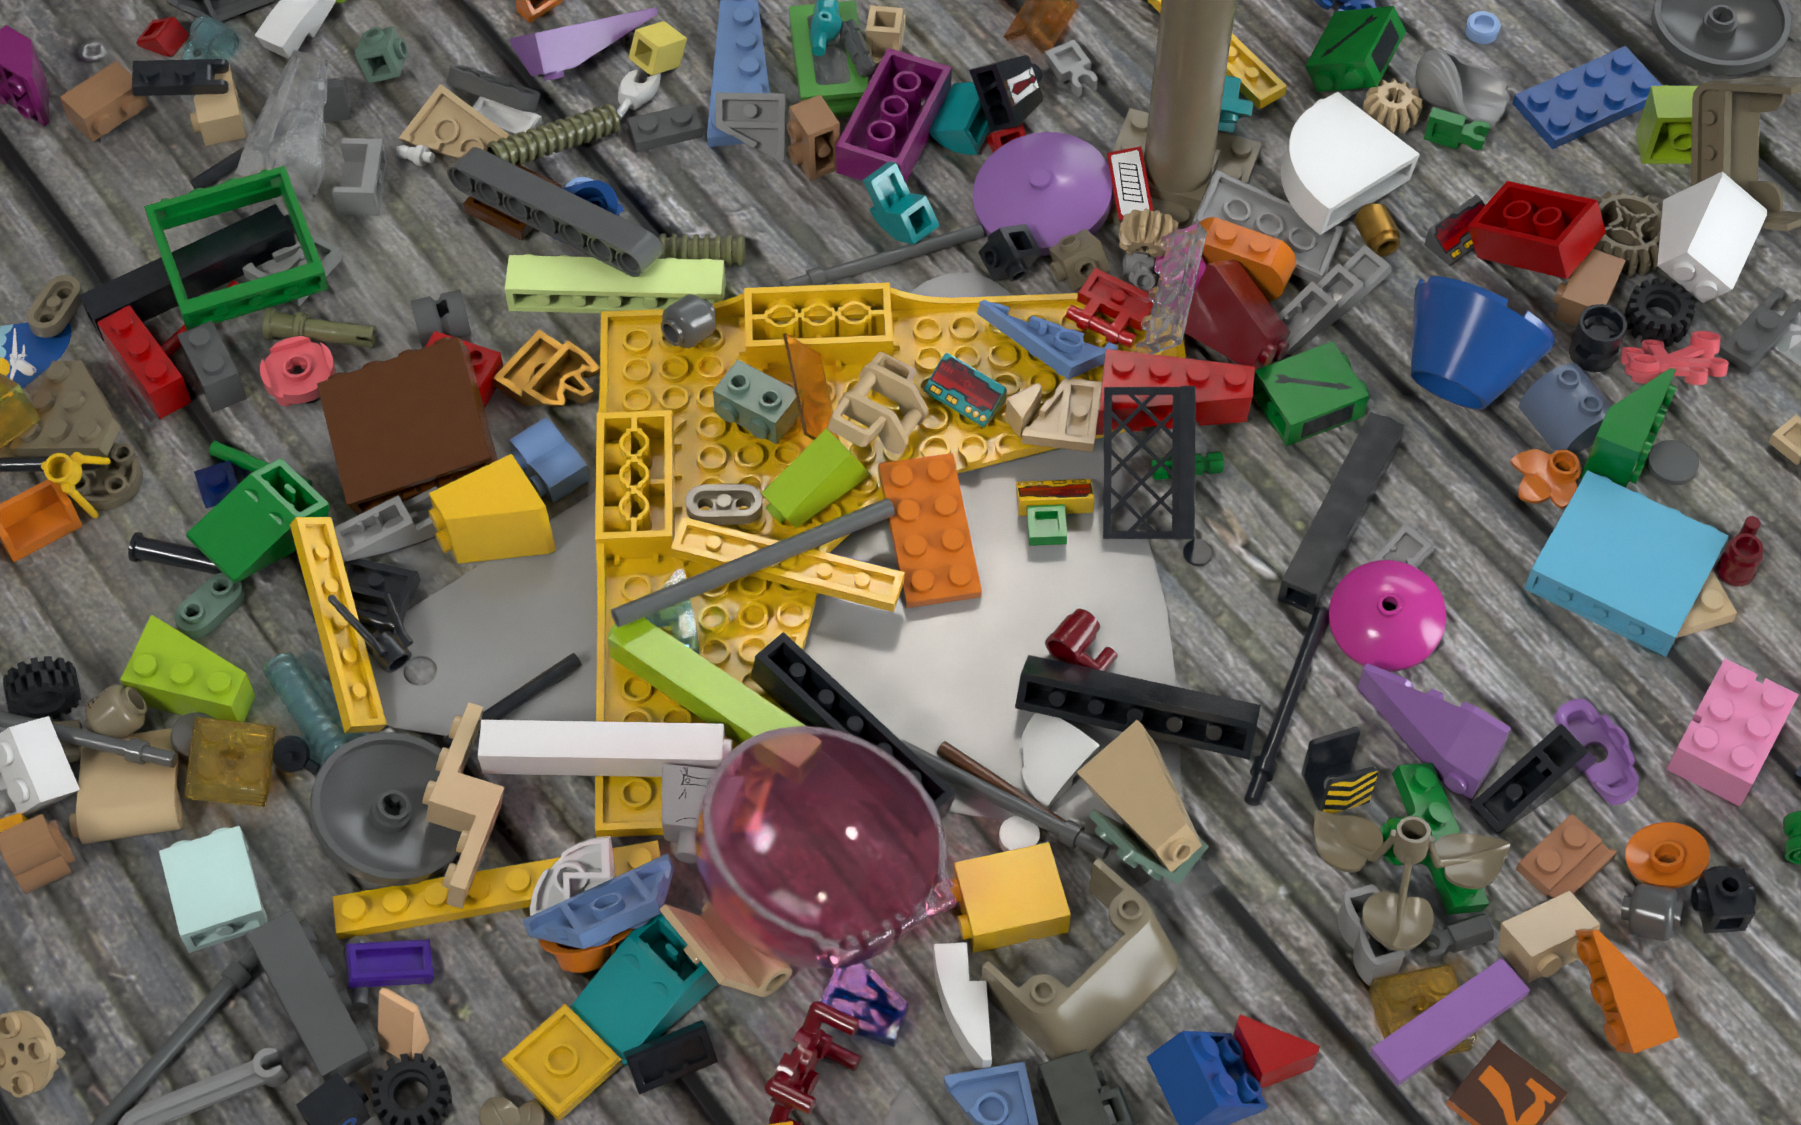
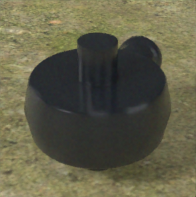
M284 736L273 746V762L277 768L284 772L293 773L304 768L312 775H315L321 766L320 763L310 758L308 744L298 736Z

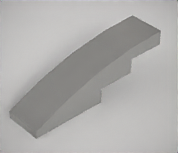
M1364 245L1343 266L1338 263L1317 284L1313 281L1308 284L1278 314L1291 332L1286 341L1289 344L1286 354H1291L1312 340L1354 307L1392 272L1391 265Z
M437 486L404 503L398 495L334 527L338 545L345 560L351 561L383 554L435 537V533L438 531L431 521L428 510L433 508L429 493L438 489Z

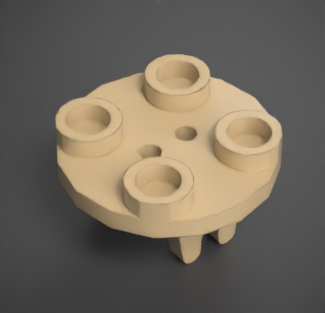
M21 1010L1 1014L0 1086L18 1098L44 1089L52 1079L54 1071L59 1068L57 1059L62 1058L66 1052L61 1047H56L49 1028L38 1016L29 1011Z

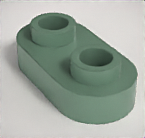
M219 573L209 578L177 607L174 619L179 631L191 639H199L210 634L243 603L245 593L241 582L239 581L234 584L224 573ZM227 587L226 590L218 592L219 589ZM193 612H199L198 615L189 617Z

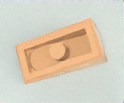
M382 987L379 991L378 1005L379 1045L382 1049L400 1060V1055L405 1053L408 1054L410 1060L414 1059V1054H421L430 1042L418 1006L392 990Z

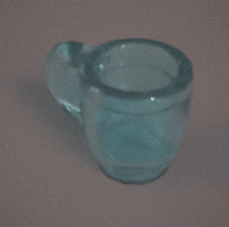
M208 16L199 17L191 25L190 34L192 40L186 45L182 60H229L238 49V36L227 25L216 18ZM198 48L202 54L195 57L193 53Z

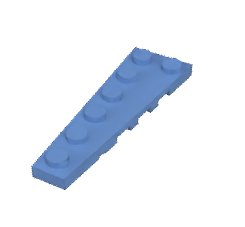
M720 0L707 128L708 147L746 144L715 128L716 92L770 93L758 0Z

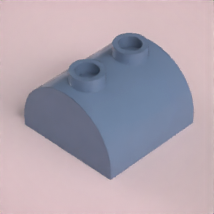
M1567 363L1552 369L1539 378L1523 395L1518 408L1554 452L1557 450H1568L1576 454L1593 445L1608 408L1613 405L1578 364Z

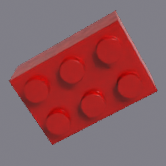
M1511 181L1504 183L1468 225L1477 258L1568 279L1606 234L1598 200Z

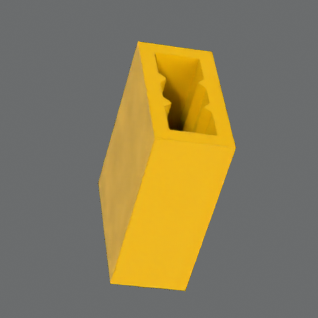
M1049 842L954 862L953 878L947 880L952 903L959 902L962 915L957 916L959 931L962 940H970L973 953L1069 932L1071 914Z

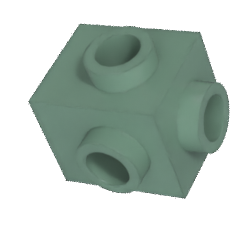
M394 26L383 29L374 27L362 33L358 48L355 50V56L367 82L373 83L400 77L405 58L408 57V49L404 39L399 38Z

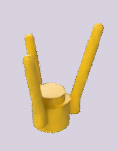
M74 452L71 456L64 453H55L41 463V468L44 470L48 480L61 486L62 491L69 494L92 518L96 519L99 517L94 507L75 489V485L81 480L82 464L109 465L111 462L109 458L83 455L79 452Z

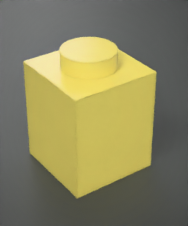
M665 21L636 29L628 59L651 76L680 67L687 38Z

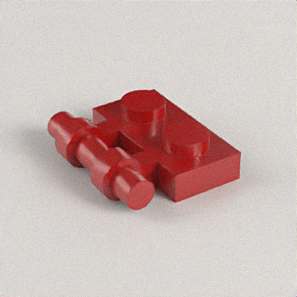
M1094 268L1078 292L1077 301L1086 305L1085 308L1082 310L1074 305H1070L1065 318L1076 322V327L1086 332L1090 329L1105 336V341L1115 345L1120 343L1128 348H1132L1137 336L1126 331V328L1130 326L1142 331L1158 307L1159 298ZM1101 312L1115 320L1111 324L1097 317V314Z

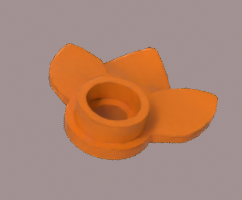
M1531 449L1515 455L1510 461V464L1524 475L1518 488V497L1525 502L1535 504L1550 498L1557 507L1562 509L1569 504L1578 488L1576 481L1581 474V464L1578 457L1571 451L1557 450L1552 454H1548L1539 449Z

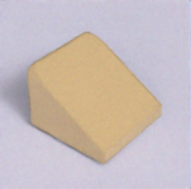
M1039 383L1007 399L1005 419L1018 437L1022 436L1024 428L1029 426L1040 408L1042 386Z

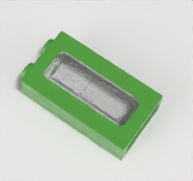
M856 0L838 2L839 15L842 21L847 22L853 19L857 22L860 29ZM815 4L789 6L790 35L799 102L821 94L835 117L852 116L868 86L867 76L863 78L858 75L855 69L856 65L853 64L840 33L835 40L826 45V51L823 56H815L812 53V44L810 42V28Z

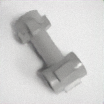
M1133 251L1132 254L1125 253L1122 263V275H1128L1129 282H1133L1135 287L1146 292L1151 290L1157 281V275L1153 274L1154 257L1148 256L1146 252Z

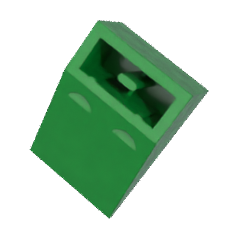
M1669 368L1608 408L1580 479H1583L1588 470L1599 476H1605L1612 482L1625 488L1629 482L1637 483L1656 435L1668 411L1666 407H1669L1677 389V386L1670 384L1676 371L1675 369Z
M280 458L249 474L186 533V537L235 584L296 551L290 527L292 521L296 517H328L330 503Z

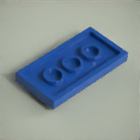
M1624 46L1515 94L1512 104L1553 150L1644 109L1651 86L1662 85L1637 57Z

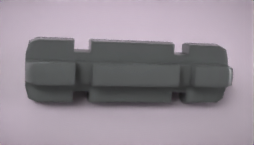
M853 19L847 22L842 21L840 36L845 42L844 45L853 64L856 65L855 69L858 75L863 78L867 75L872 76L876 71L874 68L875 62L872 56L869 55L870 51L862 33L859 32L860 29L857 22Z

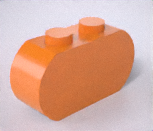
M1217 217L1201 220L1184 250L1186 251L1189 248L1199 250L1206 266L1211 262L1231 259L1238 261L1268 302L1274 301L1282 295L1296 266L1295 254L1284 241Z

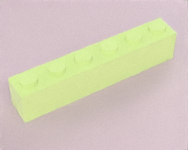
M531 254L509 255L505 294L508 310L522 312L601 313V311L665 309L687 294L697 295L712 304L724 301L725 299L724 260L707 258L701 260L656 259L638 277H632L593 257H573L567 255L535 256Z

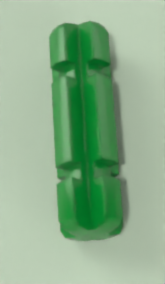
M1206 452V456L1203 457L1202 453L1195 454V476L1203 475V471H1207L1208 474L1223 472L1224 458L1222 452ZM1171 456V460H1167V461L1164 463L1171 471H1172V456ZM1154 459L1151 460L1150 469L1157 464ZM1160 467L1152 477L1155 480L1169 479V474Z

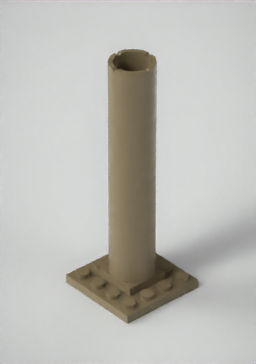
M1237 0L1161 1L1149 113L1129 108L1112 151L1138 146L1142 147L1153 211L1159 210L1161 214H1169L1172 216V219L1179 223L1178 242L1188 244L1194 232V229L1190 228L1215 170L1249 184L1261 152L1262 142L1218 131ZM1114 196L1111 211L1105 222L1120 226Z

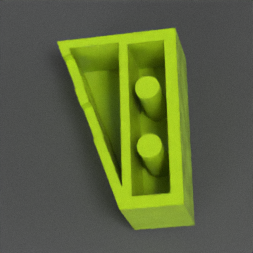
M152 614L120 679L123 686L133 687L141 694L147 707L183 716L189 713H204L215 718L221 725L237 729L242 728L256 697L246 672Z

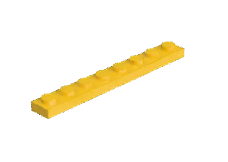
M658 840L612 848L615 877L661 857ZM561 857L477 871L462 909L447 904L449 888L443 887L444 877L425 880L412 885L389 886L332 896L336 935L338 940L358 935L365 936L530 907L534 889L545 869H550Z

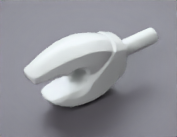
M637 69L629 72L622 79L618 89L620 106L617 109L620 120L628 109L636 110L654 97L659 88L661 73L647 77L645 83H638L640 72Z

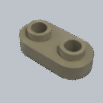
M69 275L57 276L45 285L27 313V321L33 334L38 337L48 338L58 335L65 329L82 303L79 295L83 294L80 282L75 277Z
M703 484L692 488L686 496V512L688 517L713 525L749 524L760 517L763 509L761 493L757 488L748 484ZM704 506L711 508L710 510H700ZM740 506L749 507V509L739 510L738 508Z

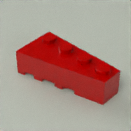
M1106 349L1096 435H1104V387L1196 386V422L1199 426L1247 422L1253 395L1255 366ZM1112 395V411L1122 422L1139 407L1128 395ZM1150 395L1135 396L1143 403ZM1157 395L1146 407L1162 422L1173 411V395ZM1141 410L1126 426L1132 432L1142 431L1143 427L1158 425ZM1173 417L1165 424L1168 429L1173 428ZM1112 418V430H1115L1119 424Z

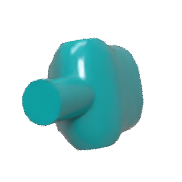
M816 0L810 28V42L812 44V53L815 56H823L826 51V45L835 40L840 33L842 19L839 15V3L837 0Z

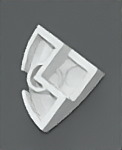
M1035 713L1023 732L1019 752L1022 753L1024 766L1021 769V776L1031 797L1049 809L1072 786V781L1077 775V771L1099 753L1100 745L1061 718Z
M604 836L587 839L563 851L561 858L550 869H545L539 878L531 899L530 916L615 878L611 837Z

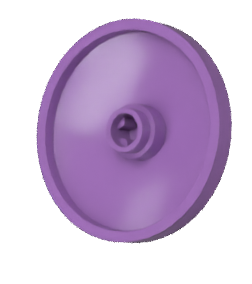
M1058 132L1028 134L1004 144L984 162L976 176L973 187L975 213L986 235L989 236L992 232L1002 227L1026 224L1042 253L1040 256L1051 255L1049 248L1058 244L1067 235L1076 234L1083 229L1088 230L1094 235L1108 218L1114 198L1110 169L1101 153L1091 144L1078 137Z

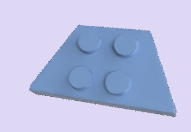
M667 853L523 919L527 934L530 937L585 949L590 946L603 945L610 941L612 936L629 928L635 929L646 925L652 917L661 914L659 909L665 903L675 870L670 856Z

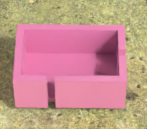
M1725 658L1666 770L1741 807L1799 694L1765 678L1762 684L1755 680L1758 674Z

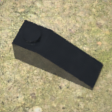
M1560 723L1476 798L1471 805L1500 834L1568 787L1597 760Z

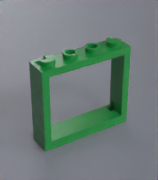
M285 166L271 170L263 169L257 174L243 178H231L216 186L197 188L188 194L171 199L163 198L160 202L144 206L186 330L210 321L216 324L328 290L324 268ZM282 196L307 264L188 299L164 230Z

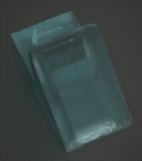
M684 569L676 570L661 589L685 580ZM691 599L645 617V619L657 627L670 626L672 637L699 654L698 633Z

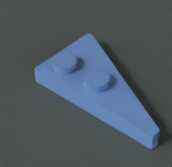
M986 300L979 303L977 311L979 316L1066 379H1071L1104 364L1106 349L1118 350V346L1110 342L1103 348L1086 343L1083 340L1084 333L1065 329L1056 323L1033 315L1030 317L1029 322L1008 315L1010 307L999 303H992Z
M1025 1062L944 1076L945 1089L974 1125H1038Z

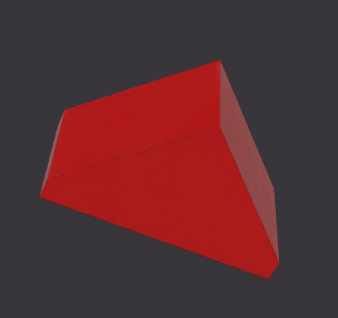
M1241 1014L1238 1017L1233 1037L1240 1043L1243 1049V1058L1251 1074L1258 1080L1261 1089L1312 1070L1320 1046Z

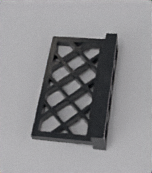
M1196 386L1104 387L1103 539L1195 540ZM1112 395H1128L1139 407L1122 422L1112 411ZM1135 395L1150 396L1142 403ZM1157 395H1173V411L1161 422L1146 405ZM1141 410L1158 425L1142 441L1126 426ZM1173 417V428L1171 432L1165 426V424ZM1112 418L1119 424L1113 432ZM1122 429L1138 443L1123 460L1112 450V439ZM1160 429L1172 439V449L1161 460L1145 445ZM1141 448L1157 462L1142 479L1126 464ZM1112 456L1119 462L1113 470ZM1171 456L1172 471L1164 464ZM1122 467L1138 481L1123 498L1111 487L1112 477ZM1160 467L1172 477V487L1161 498L1145 483ZM1141 486L1157 500L1142 517L1126 502ZM1111 493L1119 500L1112 509ZM1171 494L1172 509L1164 502ZM1123 504L1138 521L1128 531H1111V515ZM1161 504L1172 515V531H1155L1145 519ZM1142 523L1149 531L1134 530Z

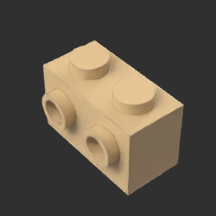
M1568 891L1502 922L1498 950L1524 980L1530 983L1542 976L1549 977L1561 967L1575 960H1580L1576 944L1579 941L1575 930H1600V923L1572 892Z

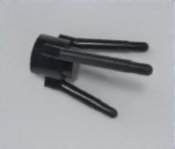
M390 593L384 594V600L398 635H392L388 631L376 638L334 595H329L328 601L364 639L367 652L379 663L383 670L387 673H392L403 667L410 660L412 653L408 647L414 641L407 634Z

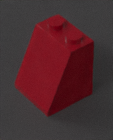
M1234 259L1208 263L1177 326V329L1236 363L1255 366V369L1281 361L1288 351L1289 344L1286 341L1291 333L1242 265Z

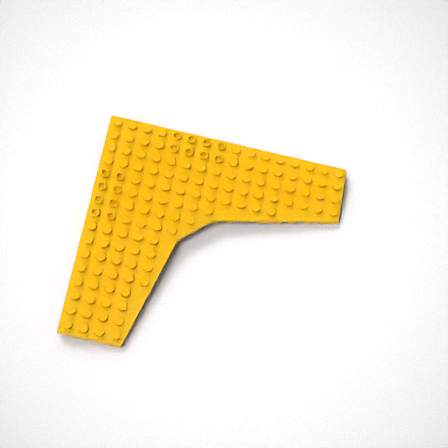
M890 282L744 288V293L712 303L716 312L714 333L690 349L674 346L664 337L661 330L664 309L601 311L600 391L596 419L595 500L597 563L596 722L707 723L612 659L608 644L609 631L615 624L611 615V609L715 568L671 556V546L682 517L689 518L686 512V496L692 488L703 484H748L757 488L761 493L827 428L841 397L845 392L853 389L860 379L861 370L874 359L878 352H884L916 370L912 382L916 385L928 408L927 417L923 423L915 426L908 437V444L904 451L900 454H894L886 450L878 435L867 446L860 447L831 432L871 473L863 482L798 528L787 519L782 524L778 522L766 509L770 502L763 495L762 513L756 521L749 524L717 526L781 541L883 500L884 497L878 472L879 463L953 453L957 474L1058 449L1021 443L1022 436L1018 437L1005 419L1008 397L1039 383L1042 386L1041 408L1048 399L1055 395V389L1065 377L1056 373L1054 369L1039 358L1031 355L1028 350L979 316L977 311L980 301L986 300L992 303H999L1010 307L1008 315L1029 322L1032 315L1056 323L1065 329L1084 333V342L1103 348L1108 343L1105 341V336L1090 329L1086 332L1076 327V322L1065 318L1070 305H1074L1082 310L1085 308L1086 305L1077 301L1078 293L947 298L923 296L891 288ZM1164 290L1147 291L1159 298L1158 307L1142 331L1130 326L1126 328V331L1137 336L1132 348L1118 343L1116 345L1118 350L1186 358L1183 332L1177 329L1180 321L1170 309ZM1101 312L1097 314V317L1111 324L1115 320ZM946 353L951 354L1007 389L1006 403L985 428L924 392L925 385ZM737 360L800 391L801 414L778 444L767 439L755 437L748 429L739 424L723 420L714 410L713 389ZM1104 364L1075 376L1073 379L1102 382ZM872 389L865 396L895 412L900 422L904 418L898 406L899 403ZM1038 409L1037 413L1035 414L1034 418L1032 419L1031 423L1029 424V426L1033 423V421H1034V420L1037 418V416L1039 415V409ZM844 414L842 416L843 419L863 429L869 428ZM1095 433V439L1104 437V435H1096ZM704 506V507H701V508H700V510H710V509H711V508L708 507V506ZM740 506L738 509L745 510L749 509V507ZM850 534L813 549L830 553ZM747 575L644 618L788 714L750 678L756 654L783 632L804 650L818 593ZM733 741L732 763H725L724 771L740 772L742 791L727 832L758 831L774 768L735 741ZM595 776L596 837L664 835L662 827V777Z

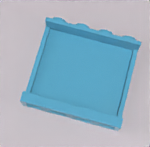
M1587 470L1534 563L1524 589L1667 657L1729 536L1718 531L1713 526L1702 524L1683 515L1676 509L1668 508L1648 499L1642 493L1633 492L1612 482L1605 476H1599Z

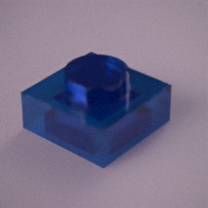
M230 460L194 471L206 509L216 506L238 486Z

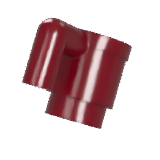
M1755 516L1746 518L1739 534L1729 541L1717 563L1716 569L1719 577L1731 586L1742 587L1750 584L1762 561L1763 545L1755 536L1761 522Z
M1076 609L1072 614L1067 615L1055 631L1045 640V646L1049 653L1060 662L1106 671L1117 658V653L1110 647H1105L1095 660L1085 653L1096 639V633L1100 629V624L1090 612L1084 609Z

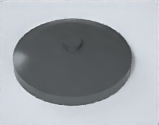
M1655 0L1651 18L1657 39L1672 56L1695 69L1721 75L1749 73L1773 62L1786 45L1792 23L1791 13L1785 0Z
M383 732L353 739L329 756L319 770L314 782L309 809L312 828L319 844L338 866L348 873L371 883L405 886L420 883L437 876L459 857L461 853L456 852V848L462 832L426 821L428 805L422 804L428 782L430 780L436 782L440 771H436V764L441 749L415 736Z

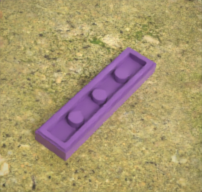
M1501 958L1373 1046L1369 1054L1398 1087L1528 996L1530 989L1506 961Z

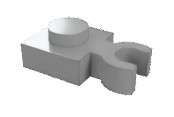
M1075 40L1045 51L1044 61L1060 83L1067 80L1071 81V91L1075 96H1081V84L1083 83L1088 84L1093 91L1097 90V76L1094 72L1090 71L1091 61Z

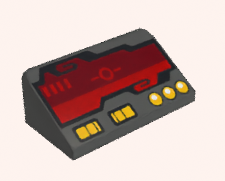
M1477 194L1429 228L1424 245L1449 266L1474 249L1468 225L1485 206L1483 200Z

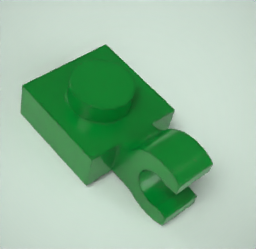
M1433 107L1428 119L1424 140L1457 149L1459 143H1462L1472 149L1482 150L1485 141L1484 137H1487L1490 125L1484 121H1474L1470 124H1465L1466 116Z

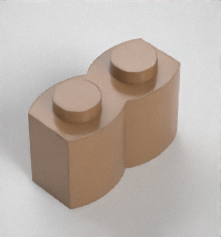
M40 814L0 832V850L3 858L25 894L72 874L69 863L76 859L66 838L64 839L56 820L48 823L44 815Z

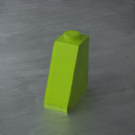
M826 428L761 494L770 502L766 509L778 522L782 524L787 519L798 528L863 482L871 473Z

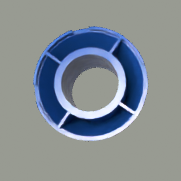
M1430 276L1427 283H1423V279L1418 281L1414 295L1411 377L1422 388L1448 402L1469 409H1485L1549 353L1555 343L1552 331L1539 318L1529 311H1526L1524 316L1511 310L1506 307L1508 299L1492 291L1464 281L1441 276Z

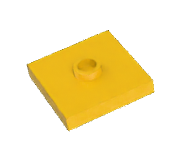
M566 1004L562 1005L501 1059L503 1066L558 1122L623 1065L622 1059Z

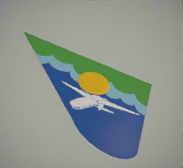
M28 322L0 326V408L46 371L52 361L60 359L71 340L72 328L69 322L61 333L48 338L38 337L33 334Z

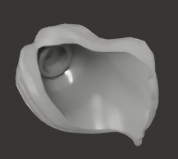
M1443 49L1429 50L1418 61L1415 86L1420 97L1425 102L1433 106L1449 108L1456 114L1466 116L1465 123L1484 121L1490 125L1489 130L1494 128L1499 118L1505 113L1510 96L1506 81L1493 70L1460 61L1454 53Z

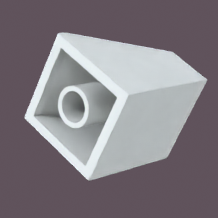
M1723 171L1664 199L1657 266L1702 303L1733 290L1767 216V209Z

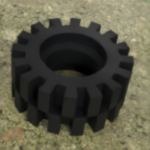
M1653 278L1651 285L1648 280L1642 281L1640 286L1637 285L1633 289L1624 317L1627 320L1626 329H1633L1631 335L1635 339L1641 335V343L1646 339L1663 341L1665 347L1672 346L1673 341L1678 343L1682 340L1683 336H1686L1695 314V301L1690 300L1691 294L1689 291L1681 293L1682 285L1678 283L1674 288L1670 286L1672 280L1666 279L1664 284H1660L1659 278ZM1658 307L1664 309L1672 317H1656L1646 308Z
M45 656L44 661H38L37 657L31 658L30 664L22 661L17 664L18 669L11 667L8 670V675L3 677V687L9 713L34 719L47 716L58 719L61 712L66 715L71 713V707L77 708L79 705L78 700H81L76 668L73 667V663L70 661L65 663L64 658L58 657L55 661H52V656Z
M405 1053L400 1055L402 1062L396 1064L393 1058L386 1062L389 1069L385 1071L381 1067L376 1072L378 1081L372 1080L371 1089L373 1094H370V1097L382 1125L443 1124L440 1117L442 1115L448 1117L450 1113L448 1104H452V1094L448 1079L441 1065L437 1067L436 1061L431 1057H428L425 1061L420 1053H415L414 1059L410 1060L408 1054ZM410 1082H419L425 1085L428 1089V1095L424 1103L419 1107L403 1109L396 1104L395 1097L397 1091L403 1085Z

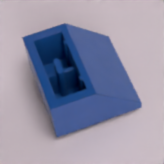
M1181 1031L1146 1057L1178 1125H1229L1258 1114L1268 1108L1261 1095V1086L1258 1080L1251 1074L1243 1058V1049L1231 1033Z

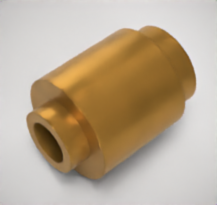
M1369 203L1358 211L1354 223L1365 245L1380 257L1390 255L1400 246V232L1387 207L1384 204Z

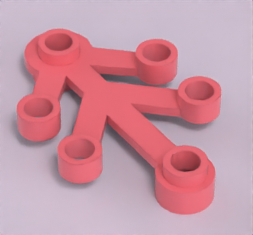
M1710 331L1692 332L1690 345L1670 354L1664 349V342L1646 339L1642 341L1641 349L1636 347L1622 348L1620 362L1625 365L1624 372L1631 376V380L1642 384L1650 382L1669 368L1676 370L1674 376H1684L1686 383L1704 385L1707 383L1708 375L1713 377L1726 376L1729 364L1726 359L1715 357V353L1719 352L1721 336Z

